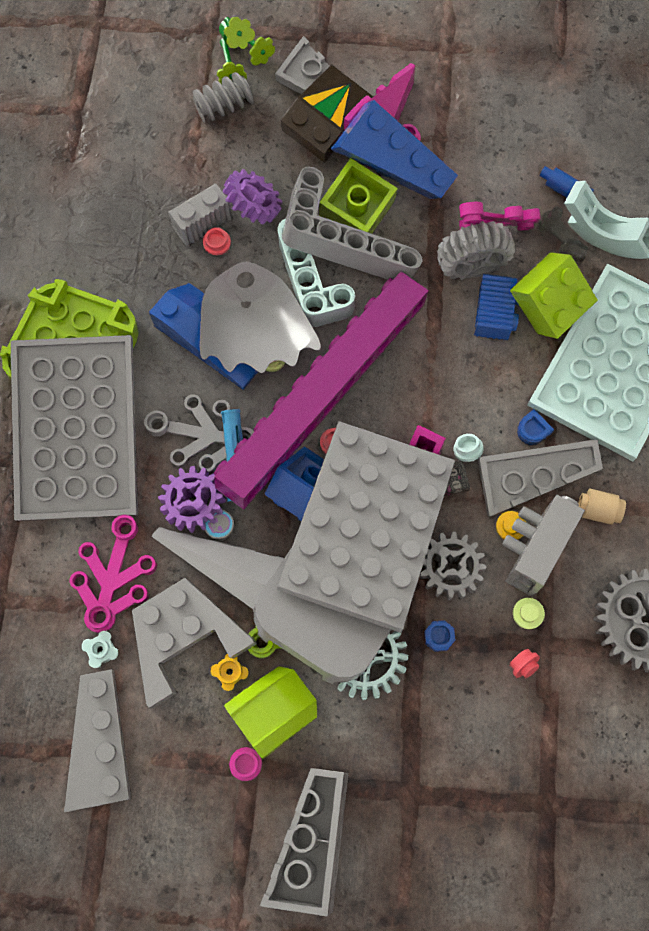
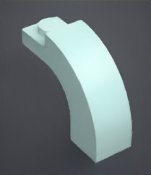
M576 181L564 203L571 213L568 221L569 226L585 241L606 252L626 258L649 259V218H627L610 212L600 204L586 181Z

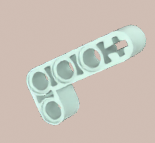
M286 219L282 220L278 225L279 247L296 299L311 326L319 327L349 318L355 309V292L353 288L347 284H336L323 288L313 256L293 249L283 242L282 232ZM296 258L304 259L302 262H294L293 260ZM304 282L312 283L309 287L301 286ZM339 299H345L348 301V303L338 304L336 301ZM311 307H319L321 310L318 312H311L308 309Z

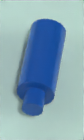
M545 166L539 175L547 180L546 186L566 198L575 182L579 181L557 167L551 170Z

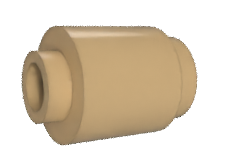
M589 488L586 494L582 493L578 502L579 507L585 510L582 518L612 525L614 522L620 524L625 514L626 500L620 499L619 495Z

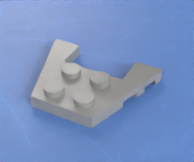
M183 578L132 610L145 699L148 708H154L177 694L162 665L212 633H217L230 658L237 657L257 644L254 638L239 627L234 620L228 617L213 601L186 578Z

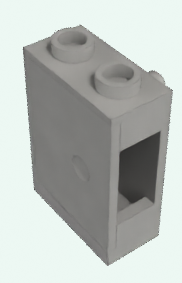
M556 495L542 516L527 507H522L518 514L519 518L515 520L512 529L529 539L524 544L510 535L505 537L502 545L519 555L505 582L531 597L544 586L585 511L579 507L577 501L568 496L561 497Z

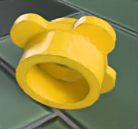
M228 654L225 655V659L211 667L212 676L217 677L221 681L222 688L225 691L233 690L235 684L241 679H246L249 674L247 667L241 666L237 661L238 657L230 658ZM228 669L233 670L231 675L227 674Z

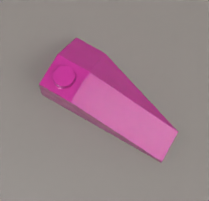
M410 63L395 74L387 87L380 85L376 89L374 97L366 96L361 99L344 118V131L362 106L372 100H375L398 121L414 84L415 65Z

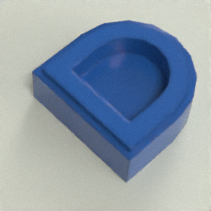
M535 409L522 418L517 428L518 437L528 445L541 443L554 431Z

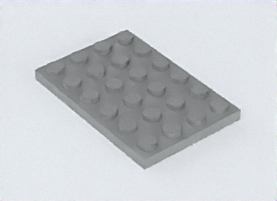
M132 336L11 341L14 520L138 515Z
M338 421L277 590L401 633L455 460Z

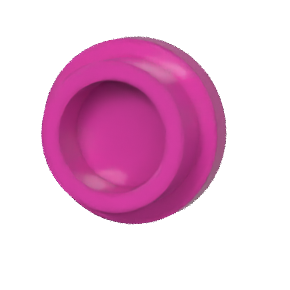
M248 747L240 748L231 756L229 763L230 771L235 778L241 781H250L259 775L262 769V759L254 749Z

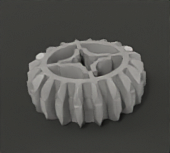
M482 221L476 225L471 223L470 226L461 227L459 231H452L450 236L443 238V242L438 245L437 259L444 275L449 276L450 279L459 277L463 280L465 278L481 277L483 274L499 271L501 266H506L508 261L514 258L515 243L512 233L503 223L496 224L494 221L489 223Z

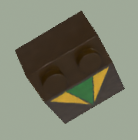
M331 64L296 99L280 120L282 131L325 163L334 152L331 148L344 132V118L361 99L366 96L370 98L373 96Z

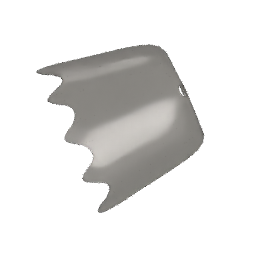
M241 262L220 274L206 288L201 307L200 355L202 359L205 360L209 356H215L228 372H232L238 364L244 363L253 367L259 373H264L269 364L276 360H281L294 367L300 351L304 348L320 350L321 344L318 336L297 299L284 281L271 271L255 263ZM243 272H249L254 276V283L248 288H242L237 284V277ZM241 302H251L249 308H244Z

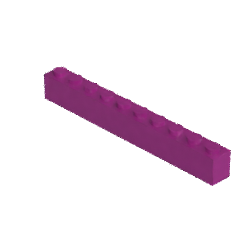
M400 272L394 279L389 278L383 285L381 294L377 298L372 297L367 302L361 316H354L347 325V331L342 336L337 335L332 340L328 348L329 351L324 356L319 355L310 367V372L305 377L301 375L295 381L290 394L287 397L282 396L278 399L268 418L263 417L258 421L248 440L244 438L238 443L234 450L235 454L230 460H224L218 465L214 472L215 488L244 510L274 476L278 466L293 455L421 310L429 290L403 272Z

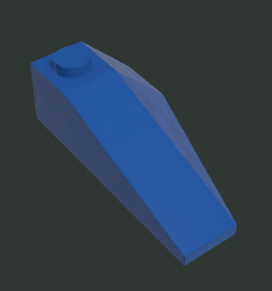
M190 283L168 290L149 311L154 327L244 390L258 373L253 367L240 363L232 372H228L217 357L209 356L205 360L201 358L200 328L204 293Z

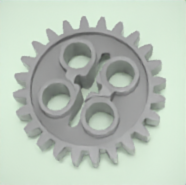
M644 569L638 577L636 571L631 570L628 573V579L623 574L616 577L618 584L611 581L606 585L610 592L603 591L599 594L605 603L602 602L595 605V608L601 611L602 614L593 619L596 622L602 623L603 627L595 632L596 634L606 635V639L602 641L601 645L611 644L613 648L609 653L610 657L619 653L621 654V665L631 660L632 670L639 669L641 664H643L645 672L648 673L649 623H643L641 617L649 618L648 569ZM637 593H639V594L641 595V598H642L641 601H640V599L636 596ZM621 601L631 605L633 611L631 616L622 612L620 607ZM632 631L641 636L642 644L640 647L635 646L631 642L630 633Z

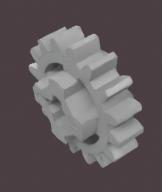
M452 532L450 539H447L444 533H440L438 543L431 538L429 543L430 549H427L426 559H424L422 566L425 570L420 573L419 577L420 579L428 578L429 581L425 587L427 590L433 586L437 588L435 596L439 597L442 592H446L447 599L451 600L454 593H457L460 599H463L466 596L465 589L473 593L477 589L473 582L481 584L484 578L478 572L486 570V565L479 563L485 555L484 553L476 554L475 550L478 543L475 542L469 545L467 543L468 535L459 540L457 539L456 532ZM447 547H456L460 550H449ZM433 556L438 562V569L435 573L432 570ZM461 559L456 569L452 568L444 572L448 562L451 564ZM469 559L472 563L471 576L469 575L470 572L466 569V562ZM455 581L457 585H448L443 582Z

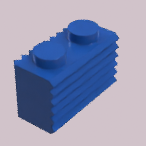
M483 274L479 289L474 335L476 337L508 340L511 331L517 330L519 314H514L515 305L519 304L510 290L517 284L518 278Z

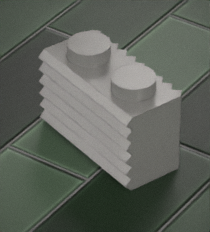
M217 184L210 186L168 212L173 229L186 246H190V243H195V240L199 241V238H203L208 230L218 228V226L222 227L223 223L227 224V221L232 220L230 204L226 202L225 199L227 197Z

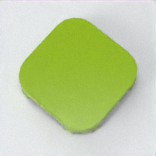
M55 279V283L46 284L39 289L34 287L28 294L30 303L8 346L2 345L0 357L2 358L3 369L11 379V341L131 335L134 348L139 334L138 325L127 304L119 299L113 302L70 287L65 280Z

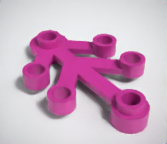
M467 202L459 205L460 218L463 219L459 221L460 229L461 227L470 226L471 223L476 225L482 221L484 223L494 221L496 224L503 223L504 226H517V230L524 231L533 229L534 224L539 223V220H541L540 209L538 208L522 210V206H510L504 209V214L484 212L482 202Z
M120 515L112 522V532L116 536L107 571L98 557L99 550L93 543L85 542L79 547V556L88 563L101 586L99 599L97 600L89 587L90 578L84 572H74L69 580L70 585L78 591L87 607L84 614V622L87 628L95 633L110 630L115 623L117 614L134 604L141 605L149 598L148 590L143 585L137 584L130 588L127 595L111 603L114 591L142 574H153L157 569L155 559L150 555H143L136 564L120 573L128 542L138 532L137 523L129 515ZM125 525L131 526V531L128 534L121 533V529ZM88 547H92L93 554L89 557H85V549ZM146 560L152 561V566L148 570L142 569V564ZM83 576L85 578L84 584L76 586L75 580ZM143 590L144 596L139 600L134 599L135 591ZM99 613H105V620L102 623H97L96 616Z

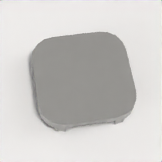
M289 551L261 590L254 606V622L259 632L258 635L266 643L269 640L323 675L321 680L331 684L334 682L357 680L370 665L391 629L278 591L277 586L290 554Z

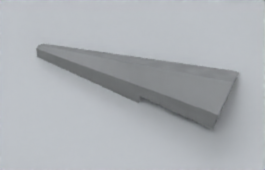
M158 527L151 536L252 609H254L261 590L284 559L283 557L271 556L215 540L195 537L187 533L167 530L163 527Z

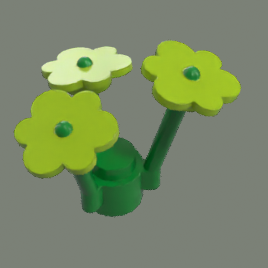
M226 17L219 26V33L222 36L219 43L223 48L226 61L223 69L217 71L218 81L221 85L222 79L225 76L232 81V74L235 72L247 79L243 65H235L231 61L228 47L237 48L239 46L241 49H245L249 43L252 46L249 54L252 56L250 61L254 66L260 63L266 64L269 57L275 52V46L272 45L273 40L270 37L266 39L259 37L256 41L253 40L255 32L250 28L251 23L248 19L241 20L239 17Z

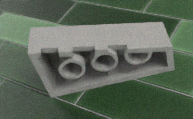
M310 769L295 809L294 818L286 833L284 845L272 871L271 880L266 893L263 895L261 907L320 916H329L333 913L349 773Z

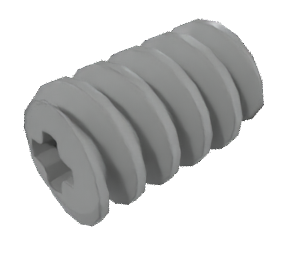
M236 72L232 74V81L225 76L222 79V85L218 81L212 83V89L208 85H204L203 94L198 89L193 90V100L204 123L206 115L212 121H215V111L224 117L225 107L233 113L234 103H237L243 109V99L245 98L251 105L254 104L253 95L247 80Z

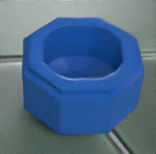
M445 620L433 621L424 631L425 644L434 652L447 651L455 641L454 628Z

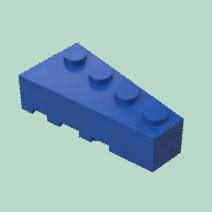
M375 100L362 106L331 148V150L352 158L359 164L365 165L429 199L442 198L458 176Z

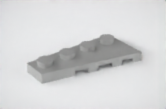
M598 440L478 458L488 517L603 469Z
M112 669L80 675L64 812L131 799L115 673Z

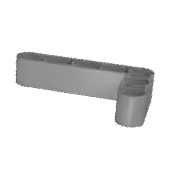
M309 166L301 170L292 191L282 232L283 242L287 246L387 280L389 278L394 279L400 272L413 278L422 263V256L416 249L317 216L324 176L315 167Z

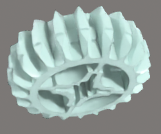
M396 631L392 634L389 633L385 642L390 652L378 650L374 660L367 667L366 672L360 676V681L341 682L338 685V691L342 692L348 685L351 687L349 697L353 698L356 689L362 690V700L367 699V690H372L375 699L380 697L379 687H382L387 694L390 693L391 687L387 682L390 680L393 684L398 685L401 681L394 672L400 674L406 672V668L398 664V661H407L408 655L398 653V651L406 648L407 644L406 642H395L401 636V633ZM391 662L390 668L385 675L369 682L370 669L373 665Z

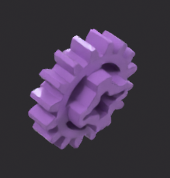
M244 169L240 173L235 170L224 184L223 193L228 195L225 199L226 202L234 205L232 207L234 211H241L242 218H250L253 223L256 219L261 224H264L266 221L271 223L282 209L280 207L282 200L277 198L279 192L273 190L272 183H265L263 176L260 177L253 171L248 174Z
M194 466L190 467L189 473H185L180 468L179 477L176 478L170 474L168 477L171 484H162L161 486L166 495L158 496L159 501L165 504L160 507V511L163 515H167L165 519L170 525L175 523L176 528L180 531L183 530L185 525L190 533L194 532L197 525L202 530H206L205 522L209 520L213 524L216 523L213 515L215 513H223L219 504L225 503L226 499L215 488V475L209 476L206 468H202L199 473ZM193 497L195 500L192 502L189 498ZM211 497L210 503L207 506V500Z

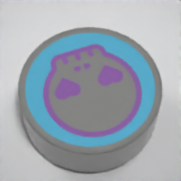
M223 510L222 514L215 513L213 515L216 520L215 524L209 520L205 522L206 534L215 541L228 539L235 529L233 517L229 512Z

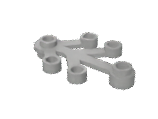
M195 394L187 396L184 400V405L187 412L195 416L201 427L169 421L166 414L158 410L148 413L144 420V425L152 436L158 437L165 433L197 439L184 448L175 449L171 452L170 461L178 469L186 467L191 457L214 443L225 444L224 431L216 428L204 410L201 398ZM218 400L213 404L212 409L215 417L222 420V415L217 412V409L220 406H225L227 410H231L227 401ZM191 401L199 402L195 408H191L188 405ZM156 422L163 423L162 428L158 430L154 429L153 425ZM241 427L243 439L246 438L248 440L254 431L248 427ZM225 446L212 455H203L199 459L200 470L204 468L203 463L210 460L213 462L211 468L206 469L209 474L214 473L217 465L227 459ZM177 455L184 456L182 462L177 463L174 461Z

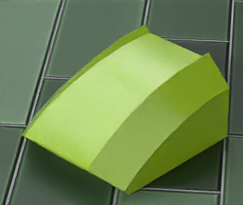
M280 666L260 678L224 705L262 759H265L317 718V700L294 669Z

